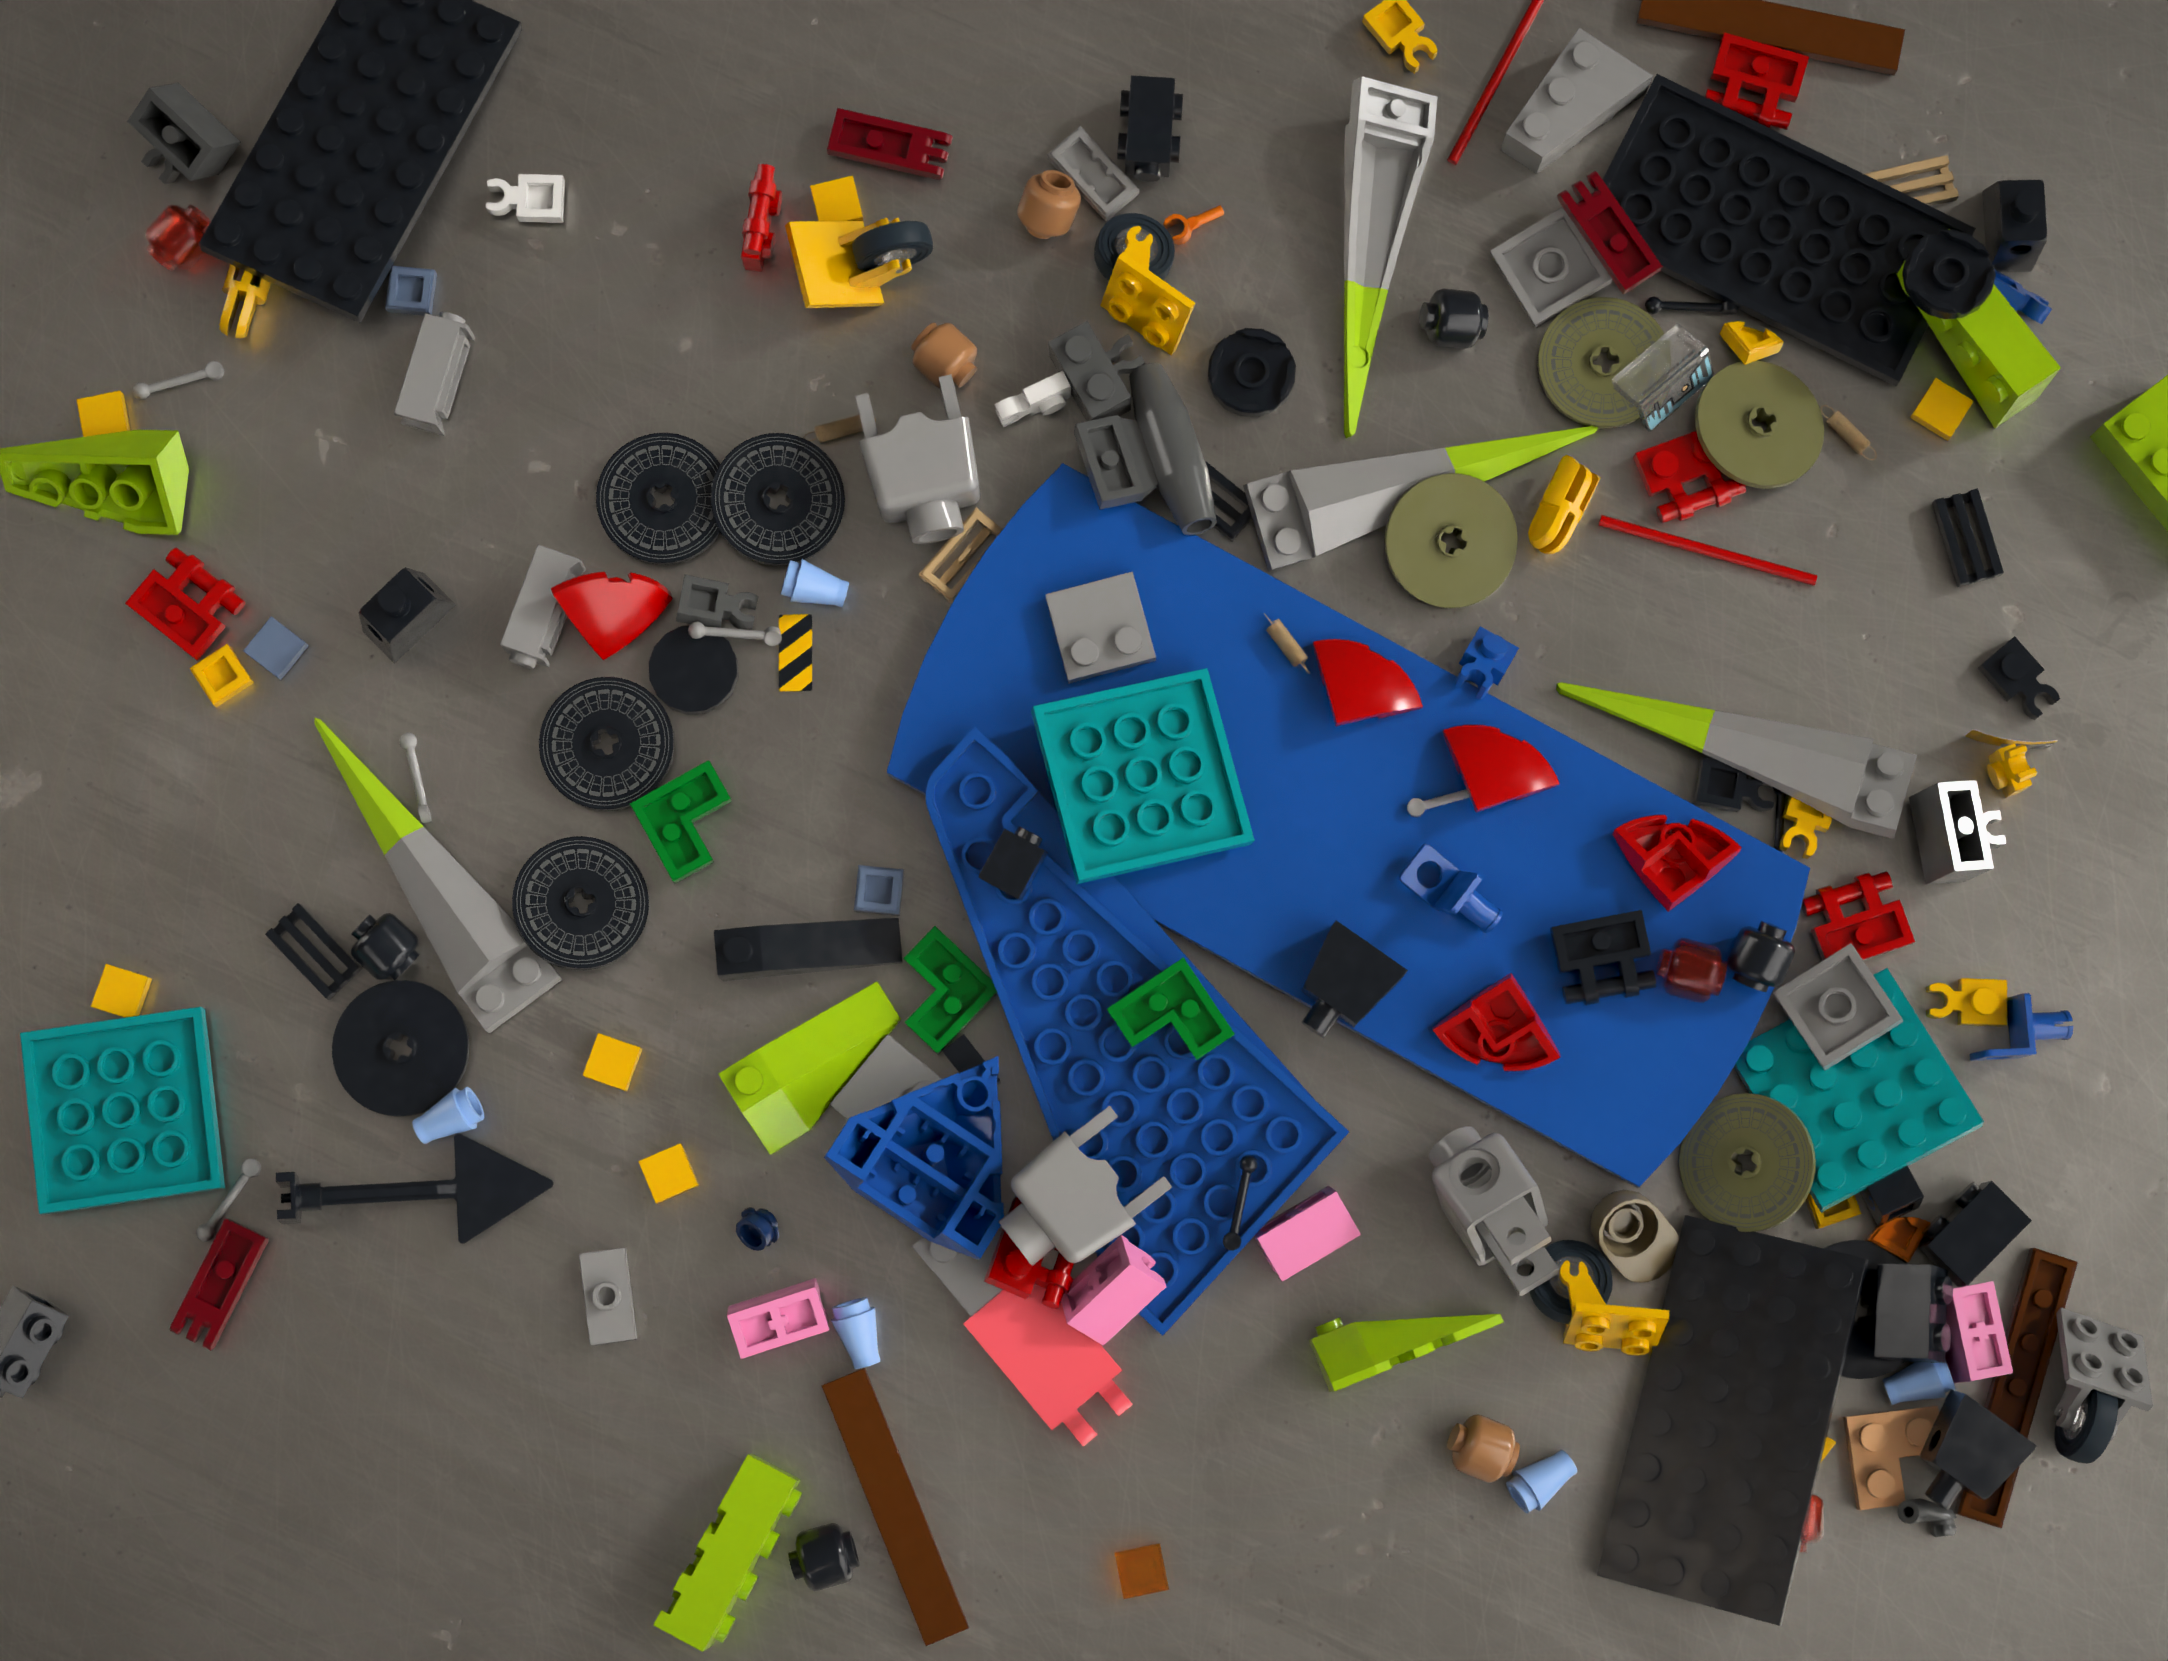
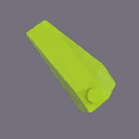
M137 429L0 448V475L5 491L52 507H57L60 504L83 510L84 517L96 521L101 517L123 523V529L137 534L178 535L182 530L189 467L178 430Z
M875 982L755 1050L718 1075L769 1154L772 1155L813 1128L820 1116L830 1106L833 1099L887 1034H891L901 1022V1018L879 983Z
M1501 1314L1362 1321L1343 1325L1341 1317L1315 1327L1318 1336L1309 1339V1342L1329 1391L1335 1392L1392 1369L1394 1365L1416 1359L1439 1347L1450 1345L1504 1323Z

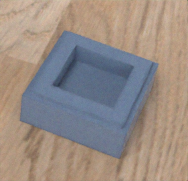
M392 266L389 275L386 310L390 313L421 316L427 313L432 315L437 280L436 271L433 269Z
M271 616L243 651L279 680H282L309 645Z
M858 865L854 911L900 916L904 869Z

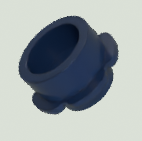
M752 1207L743 1210L741 1213L742 1219L736 1224V1233L744 1245L752 1250L760 1251L778 1240V1222L771 1212L762 1208L755 1210Z

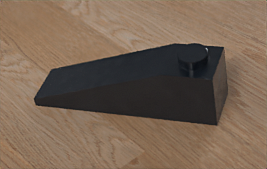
M899 918L762 925L714 930L717 975L722 981L903 963Z

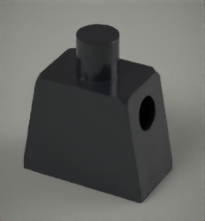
M2043 180L1997 181L1982 192L1985 248L1990 254L1988 258L1991 261L1992 267L1994 265L1995 270L1999 272H2031L2047 242ZM2021 245V251L2010 250L2014 246Z
M405 567L379 590L358 613L363 633L395 664L456 605L425 573Z
M1335 920L1301 990L1315 1001L1302 1020V1024L1322 1038L1326 1036L1338 1018L1354 1028L1402 980L1408 970Z
M1950 1390L1921 1451L1920 1458L1939 1472L1924 1494L1946 1510H1949L1962 1489L1972 1496L1985 1500L2024 1462L2037 1445L1967 1394Z

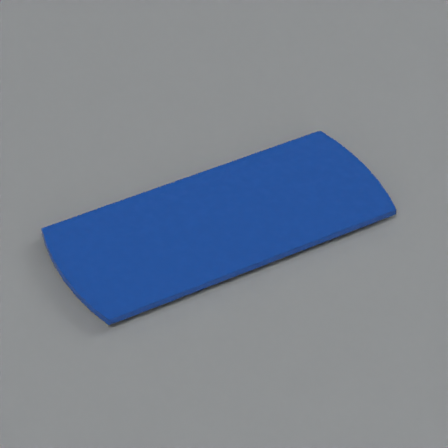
M1062 463L1018 509L984 552L952 602L924 657L906 703L887 768V775L926 796V787L932 772L975 726L1010 758L1057 811L1031 714L1033 706L1208 668L1255 841L1248 846L1120 874L1115 877L1157 924L1312 1008L1315 1001L1301 990L1331 926L1337 920L1408 970L1402 980L1354 1028L1340 1018L1336 1020L1337 1023L1634 1187L1639 1188L1682 1142L1718 1094L1750 1041L1775 988L1769 986L1767 992H1762L1732 979L1735 972L1728 967L1727 961L1739 931L1747 926L1758 928L1760 922L1765 921L1785 929L1787 932L1784 939L1791 943L1797 926L1810 867L1488 693L1482 700L1475 698L1479 688L1465 681L1459 689L1455 686L1457 676L1199 536L1183 534L1178 525L1134 502L1100 510L1089 477ZM1133 572L1155 651L1156 661L1068 683L1045 594ZM1281 620L1308 658L1304 665L1310 674L1301 664L1293 667L1268 634L1266 629L1272 625L1270 621ZM1341 639L1368 645L1370 650L1380 654L1389 661L1393 660L1404 670L1414 684L1423 708L1378 719L1377 716L1335 726L1326 687L1322 683L1312 643L1319 640ZM1455 726H1492L1500 728V732L1520 741H1527L1548 761L1560 783L1553 788L1519 800L1513 799L1477 813L1470 798L1426 809L1419 817H1413L1407 811L1408 802L1413 798L1425 801L1466 789L1462 775L1457 772L1442 732L1444 729ZM1666 815L1667 820L1665 824L1681 823L1688 826L1689 822L1695 819L1724 832L1742 848L1716 875L1668 912L1636 874L1613 836L1614 830L1624 823L1645 816ZM1423 844L1430 845L1460 871L1477 873L1482 877V881L1475 890L1503 911L1500 921L1490 932L1483 933L1480 931L1479 927L1459 911L1456 914L1435 910L1399 880L1400 873ZM1432 861L1422 863L1417 870L1418 882L1425 888L1434 886L1440 878L1439 867ZM1642 910L1651 955L1634 959L1636 973L1647 970L1654 971L1656 988L1640 990L1638 996L1625 998L1623 994L1599 998V1003L1586 1006L1583 1002L1566 1005L1562 987L1579 984L1577 970L1559 974L1550 928ZM1618 963L1593 967L1596 980L1619 976ZM1512 973L1543 1022L1561 1057L1544 1066L1522 1071H1504L1503 1064L1482 1059L1476 1065L1450 1050L1432 1029L1468 1000Z

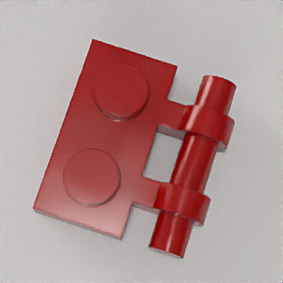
M1724 32L1710 79L1727 83L1725 92L1721 93L1707 89L1705 97L1768 128L1774 126L1787 130L1792 113L1776 109L1779 99L1795 103L1799 95L1809 56ZM1740 88L1765 94L1763 103L1759 104L1738 98Z
M758 164L754 180L750 181L748 218L744 219L742 228L744 241L741 259L745 270L757 272L763 271L765 258L772 259L775 233L769 232L772 216L779 217L782 204V190H776L777 186L774 181L775 167L768 164Z
M1696 431L1636 452L1633 456L1649 498L1664 492L1668 495L1670 502L1656 507L1661 523L1676 518L1679 521L1694 517V512L1713 504L1717 508L1731 503L1732 497L1746 493L1745 485L1732 479L1724 481L1720 470L1709 460L1702 449ZM1703 478L1707 488L1687 495L1682 486Z
M176 547L169 552L165 559L167 563L176 569L172 575L166 579L153 569L125 604L198 661L226 627L213 616L214 613L223 606L233 615H237L244 608L246 602L234 593L235 587L225 579L218 580L206 571L204 563L195 555L187 556ZM193 582L206 593L199 604L183 592L189 583Z
M1887 871L1873 876L1870 873L1855 876L1852 883L1834 889L1828 885L1816 889V895L1803 899L1801 907L1806 916L1823 912L1827 920V924L1811 929L1822 961L1852 943L1862 960L1915 943L1900 899L1884 905L1881 902L1879 892L1893 888L1891 877ZM1861 899L1866 911L1844 918L1840 905Z
M1017 1196L1013 1199L1008 1213L1021 1204ZM1002 1229L983 1282L1024 1299L1031 1295L1033 1286L1036 1284L1046 1289L1042 1304L1052 1309H1058L1063 1294H1069L1073 1282L1070 1274L1074 1263L1067 1262L1059 1253L1053 1270L1041 1266L1043 1258L1031 1266L1006 1231Z

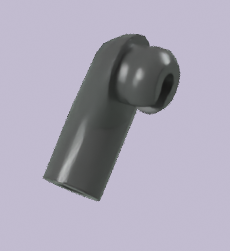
M1921 1498L1906 1500L1899 1504L1897 1513L1902 1522L1913 1524L1930 1521V1532L1934 1537L1952 1536L1956 1533L1954 1519L1957 1517L1951 1508L1946 1510L1937 1503Z

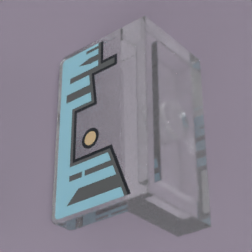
M1677 323L1611 380L1614 389L1638 409L1642 426L1650 432L1701 390L1714 376L1708 347Z

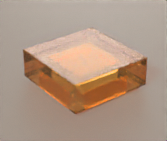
M1160 1543L1114 1552L1124 1599L1169 1590Z

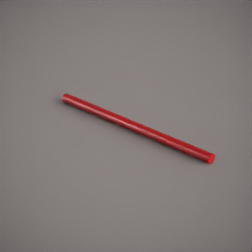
M1544 0L1531 1L1447 159L1448 162L1457 165Z
M1601 515L1598 526L1815 586L1817 575L1608 516Z

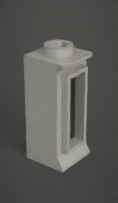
M440 312L439 317L425 313L394 411L395 416L402 417V425L445 435L442 420H448L471 346L467 339L474 341L475 338L468 324H465L466 320L449 312Z
M537 545L500 643L502 648L508 654H511L509 661L528 669H534L536 663L546 667L550 666L546 655L552 656L567 617L554 597L551 588L564 581L578 577L586 570L579 558Z

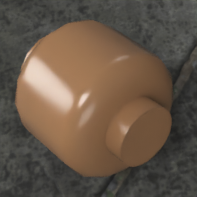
M1055 170L1044 171L1032 176L1027 181L1018 204V217L1022 224L1027 227V231L1034 237L1049 239L1050 237L1064 235L1072 227L1081 202L1080 193L1074 181L1068 175Z
M935 322L931 323L917 336L911 346V349L914 351L912 359L914 367L938 388H940L939 377L952 374L953 382L958 387H962L972 378L977 370V367L973 364L977 356V347L951 323H944L939 326Z
M1479 1414L1470 1416L1463 1425L1457 1423L1453 1427L1447 1442V1448L1452 1451L1454 1467L1464 1474L1488 1483L1497 1481L1501 1476L1508 1477L1517 1463L1520 1452V1444L1515 1441V1434L1509 1426Z

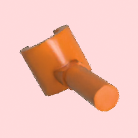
M1221 205L1187 219L1180 214H1172L1165 219L1163 226L1168 229L1176 224L1184 225L1183 232L1172 237L1174 244L1182 245L1189 241L1193 230L1224 216V211Z

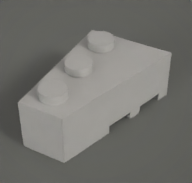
M1579 28L1505 133L1500 150L1538 174L1581 142L1583 137L1598 126H1603L1632 101H1636L1645 95L1653 75Z

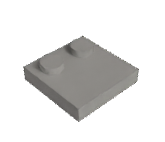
M1563 207L1490 250L1491 256L1535 328L1556 317L1569 306L1584 300L1612 283L1611 276Z
M1133 572L1045 594L1068 683L1156 661L1155 651Z
M1852 943L1773 992L1824 1071L1903 1022L1902 1017Z
M887 1034L830 1105L848 1120L850 1117L889 1103L898 1097L942 1080V1078Z
M1000 1226L979 1260L930 1242L924 1237L912 1246L971 1317L1002 1291L998 1287L983 1282L1003 1229L1002 1226Z

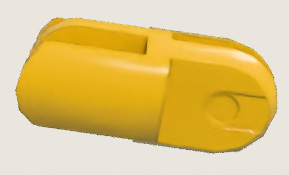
M230 264L222 287V291L227 294V298L222 311L219 330L228 336L241 300L244 303L239 316L235 338H244L249 332L257 305H263L266 302L271 282L261 278L259 287H256L254 284L257 276L245 270L241 281H238L237 277L240 268Z
M1569 455L1561 458L1529 527V542L1544 554L1559 552L1568 543L1601 478Z

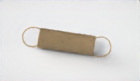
M1839 410L1836 413L1834 411V414L1826 421L1857 454L1862 450L1864 451V448L1870 445L1871 442Z
M856 415L815 426V431L819 442L822 443L862 432L863 428L860 416Z
M1281 620L1270 621L1272 625L1266 631L1293 667L1298 664L1302 665V661L1304 665L1308 658Z

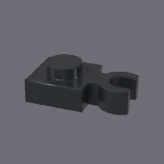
M2015 636L1978 667L1980 672L2007 702L2018 694L2022 698L2024 713L2033 720L2043 714L2035 705L2034 699L2036 696L2045 697L2051 705L2060 699L2058 692L2052 686L2040 684L2036 680V677L2045 669Z
M1707 757L1701 759L1693 804L1734 812L1741 810L1742 800L1748 801L1749 805L1758 811H1769L1774 807V802L1765 801L1758 795V788L1760 786H1772L1756 778L1754 780L1746 778V773L1716 759Z

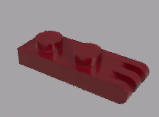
M837 108L827 152L828 155L942 180L945 170L940 166L928 163L929 161L947 163L949 153L943 149L934 148L933 144L950 147L953 136L937 130Z
M1593 171L1586 176L1588 183L1594 190L1593 193H1590L1585 184L1579 180L1572 185L1573 192L1579 199V202L1576 203L1567 190L1559 193L1557 198L1624 295L1660 272L1663 266L1600 175Z
M225 1218L170 1326V1331L179 1335L189 1319L193 1322L188 1330L186 1339L196 1343L206 1327L209 1331L202 1347L212 1351L270 1238L231 1219Z

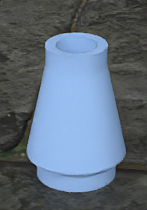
M803 559L801 563L790 560L780 595L791 597L790 602L843 607L849 582L841 580Z
M469 1087L462 1090L454 1088L423 1115L414 1119L412 1124L417 1137L422 1143L427 1144L439 1138L476 1129L477 1123L484 1119V1111L478 1097Z
M858 1298L832 1307L835 1318L831 1319V1322L852 1360L854 1369L879 1363L881 1360L878 1353L875 1307H870L868 1298Z
M1946 1360L1945 1363L1914 1362L1894 1375L1882 1379L1891 1405L1901 1402L1946 1398V1392L1956 1389Z
M1560 1450L1550 1457L1514 1471L1512 1473L1513 1478L1506 1482V1487L1513 1500L1525 1513H1529L1533 1509L1540 1511L1569 1478L1577 1473V1468L1565 1451Z

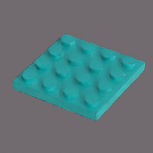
M1208 668L1032 707L1031 714L1076 884L1248 846L1255 841Z
M1888 968L1873 976L1902 1017L1903 1022L1824 1071L1789 1019L1750 1040L1733 1067L1749 1094L1767 1096L1783 1103L1801 1119L1807 1128L1813 1142L1816 1159L1814 1181L1809 1193L1821 1213L1865 1190L1868 1186L1905 1166H1910L1981 1128L1984 1124L1982 1117Z
M195 1007L20 1033L39 1214L46 1215L225 1188L205 1008Z

